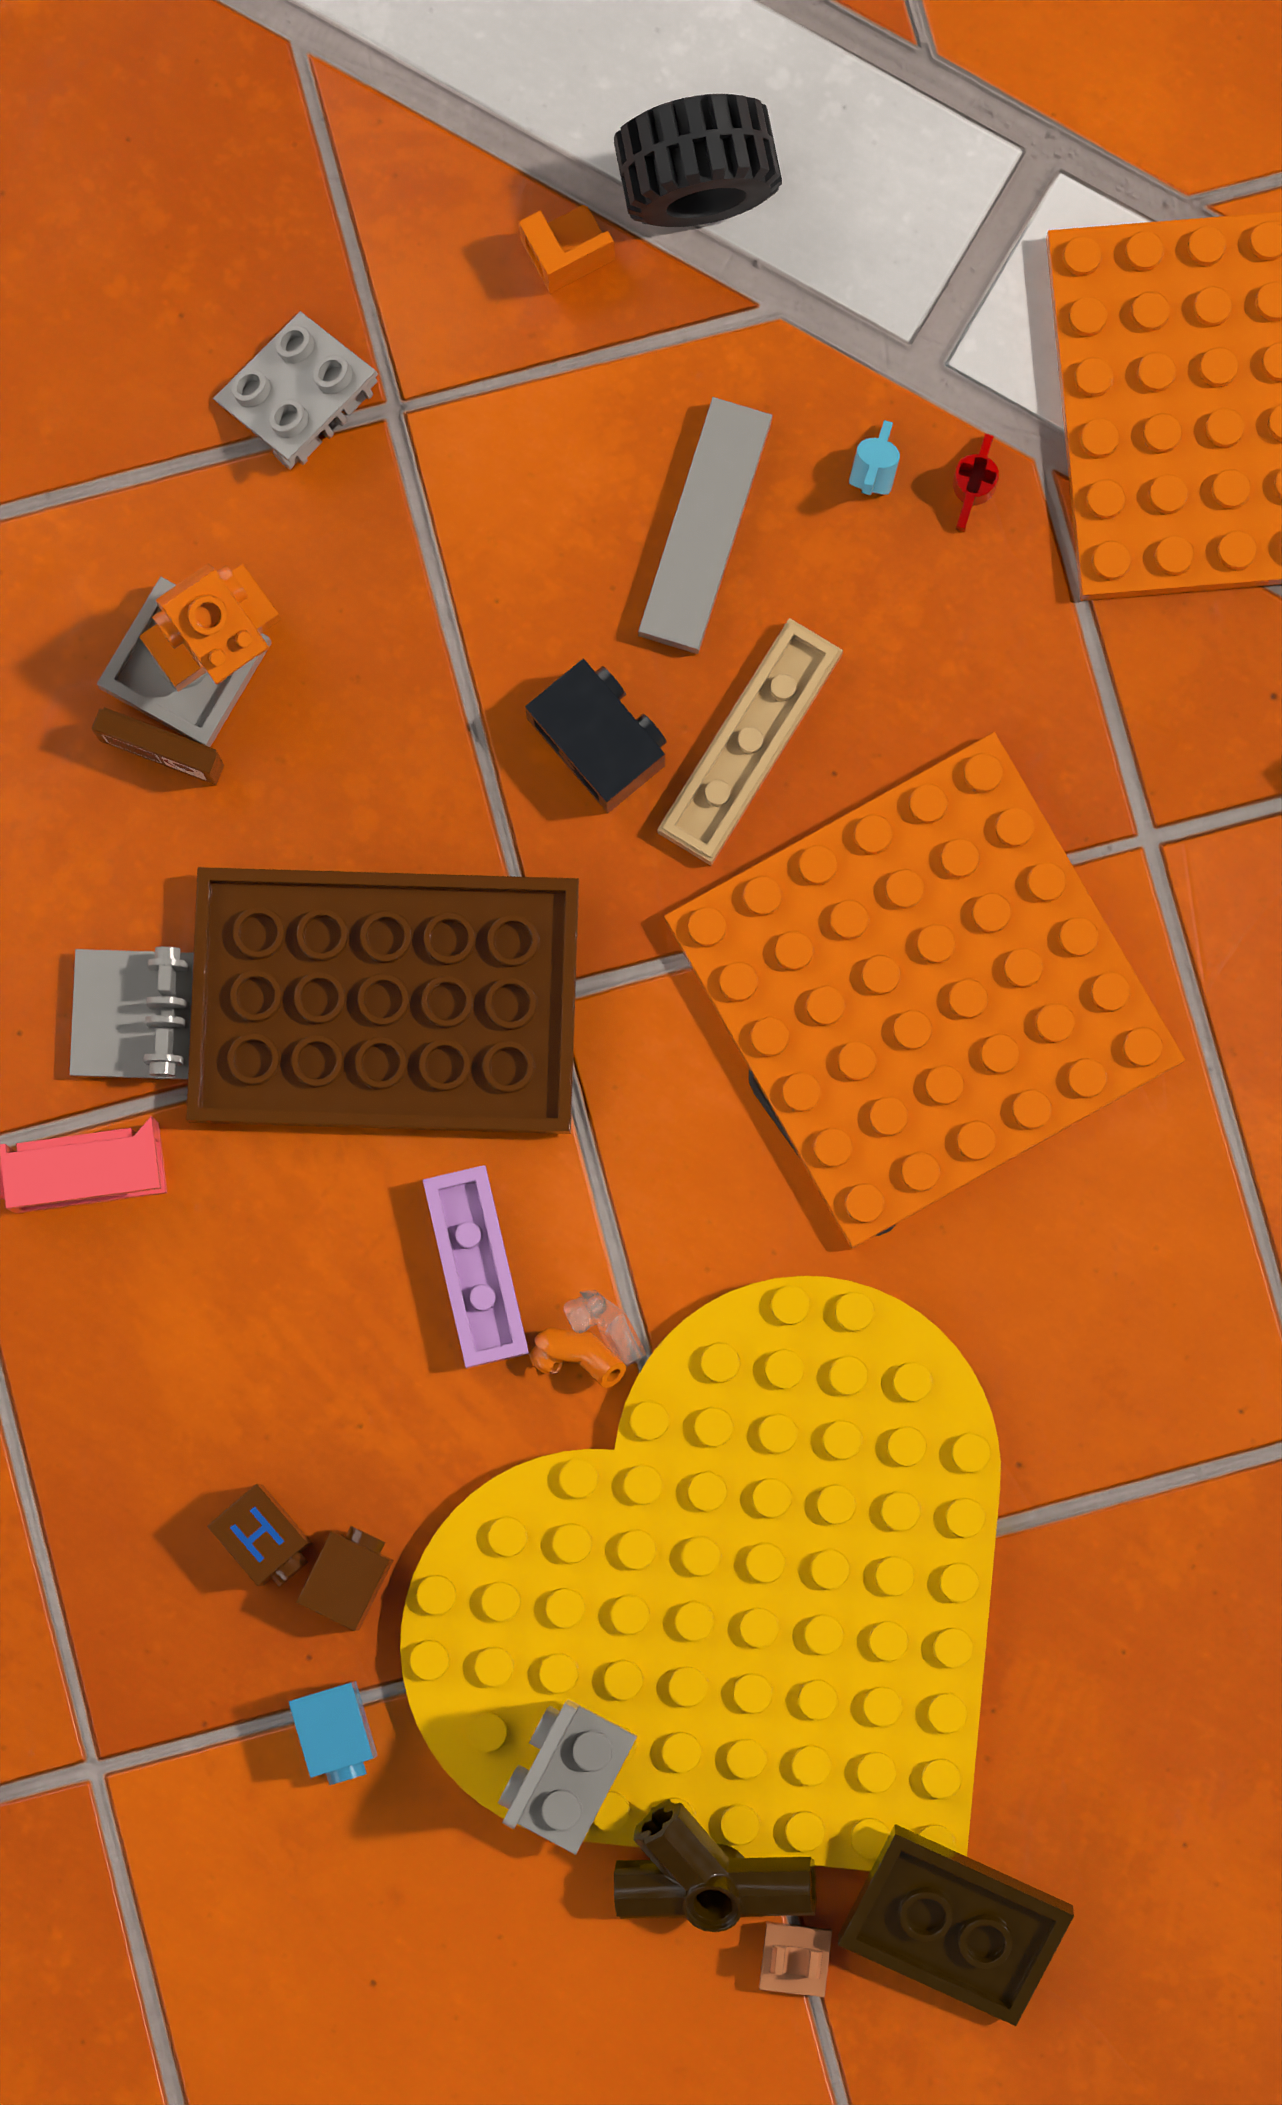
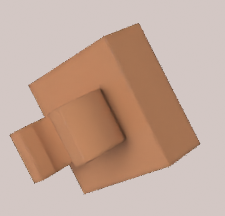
M766 1921L759 1989L825 1997L832 1930Z

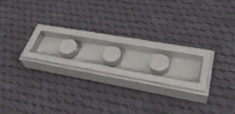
M712 397L638 630V636L699 654L771 426L772 414Z

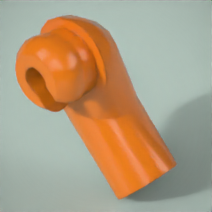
M548 1328L541 1331L535 1337L536 1345L529 1353L531 1364L543 1373L551 1372L553 1374L559 1372L563 1361L575 1362L582 1366L604 1388L612 1387L619 1382L626 1371L625 1363L590 1331Z

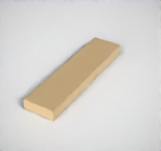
M789 618L657 829L658 834L707 864L712 865L840 660L843 650Z

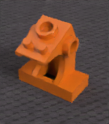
M208 563L156 599L161 610L152 616L156 624L139 637L179 692L206 672L215 684L218 685L256 656L261 655L269 649V646L260 634L282 619L244 564H241L233 571L227 565L216 571Z

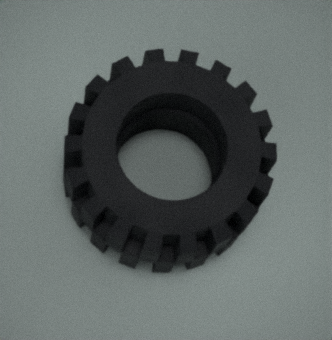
M705 94L673 100L639 114L621 126V130L614 135V146L627 211L630 214V218L634 221L642 222V224L660 227H689L721 221L760 205L779 190V186L782 185L768 109L765 104L761 103V100L735 94Z

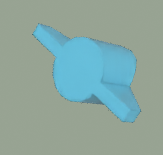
M884 420L879 438L865 439L857 447L849 484L862 489L861 493L871 495L874 492L888 495L892 490L900 460V452L897 447L888 441L893 422Z

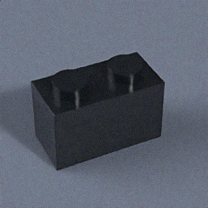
M583 658L525 706L527 720L608 814L665 767V753L661 747L667 741L656 725L645 714H641L635 719L621 703L620 700L626 696V693L615 677L604 666L594 671Z

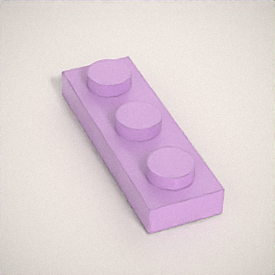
M483 1165L423 1179L466 1368L529 1354L486 1166Z

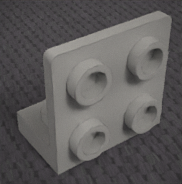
M569 1699L564 1703L561 1711L549 1705L529 1744L540 1749L530 1770L521 1765L516 1767L498 1801V1804L509 1809L502 1823L512 1829L519 1824L576 1855L637 1735Z

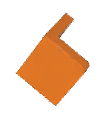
M581 205L548 223L541 210L518 221L521 243L549 294L615 260L614 240L609 231L602 233L590 209L585 205Z

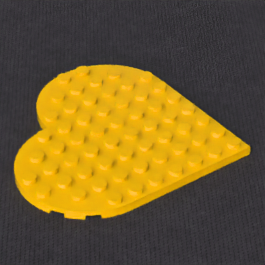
M793 1276L752 1283L712 1300L685 1318L658 1345L636 1377L620 1418L614 1450L582 1449L563 1451L541 1456L512 1467L489 1480L457 1506L438 1528L424 1550L413 1574L405 1600L401 1623L400 1653L402 1676L414 1719L428 1748L442 1768L460 1788L479 1804L504 1819L509 1809L498 1804V1801L516 1767L521 1765L530 1770L540 1749L529 1744L540 1720L549 1705L561 1711L564 1703L569 1699L637 1735L583 1842L639 1847L634 1841L636 1825L643 1821L651 1808L670 1799L674 1804L682 1803L717 1844L728 1845L738 1850L744 1858L812 1857L815 1861V1866L871 1871L895 1824L967 1857L1001 1476L999 1441L993 1414L983 1388L971 1366L950 1339L920 1312L878 1289L849 1280L821 1276Z

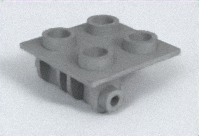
M300 311L213 399L272 447L275 457L290 470L297 462L304 465L308 461L307 457L322 443L318 437L320 433L328 439L334 435V432L328 425L332 420L341 426L347 422L346 417L341 411L349 416L365 399L369 400L373 396L371 388L378 382L375 378L378 373Z
M155 947V952L75 949L70 1076L188 1079L194 953L181 952V949L177 947Z

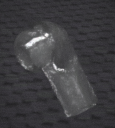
M596 1290L580 1291L579 1298L565 1303L563 1311L574 1332L583 1333L596 1325L606 1346L625 1363L626 1367L647 1356L626 1313Z

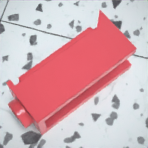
M152 1116L138 1132H135L132 1128L22 1142L16 1143L17 1152L6 1144H0V1200L5 1199L6 1208L16 1214L167 1193L159 1122Z

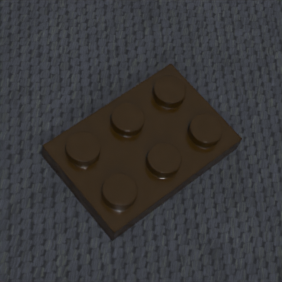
M895 1824L838 1934V1945L1017 2026L1074 1918L1073 1905Z

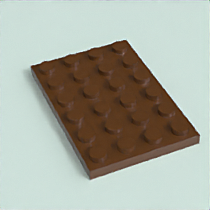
M197 867L186 1120L189 1123L571 1134L579 878Z

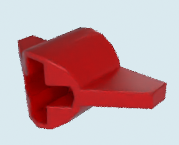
M985 433L979 454L965 456L960 459L956 466L953 489L956 496L964 502L956 530L965 532L972 506L987 502L992 498L999 480V469L988 458L994 435Z

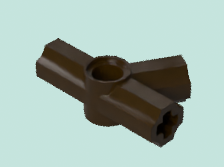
M670 1799L651 1808L643 1821L636 1825L634 1831L635 1843L650 1860H616L614 1870V1903L616 1916L620 1917V1919L686 1918L693 1926L703 1931L721 1932L732 1928L741 1917L801 1916L815 1915L816 1869L815 1861L812 1857L744 1858L738 1850L728 1845L717 1844L682 1803L674 1804Z

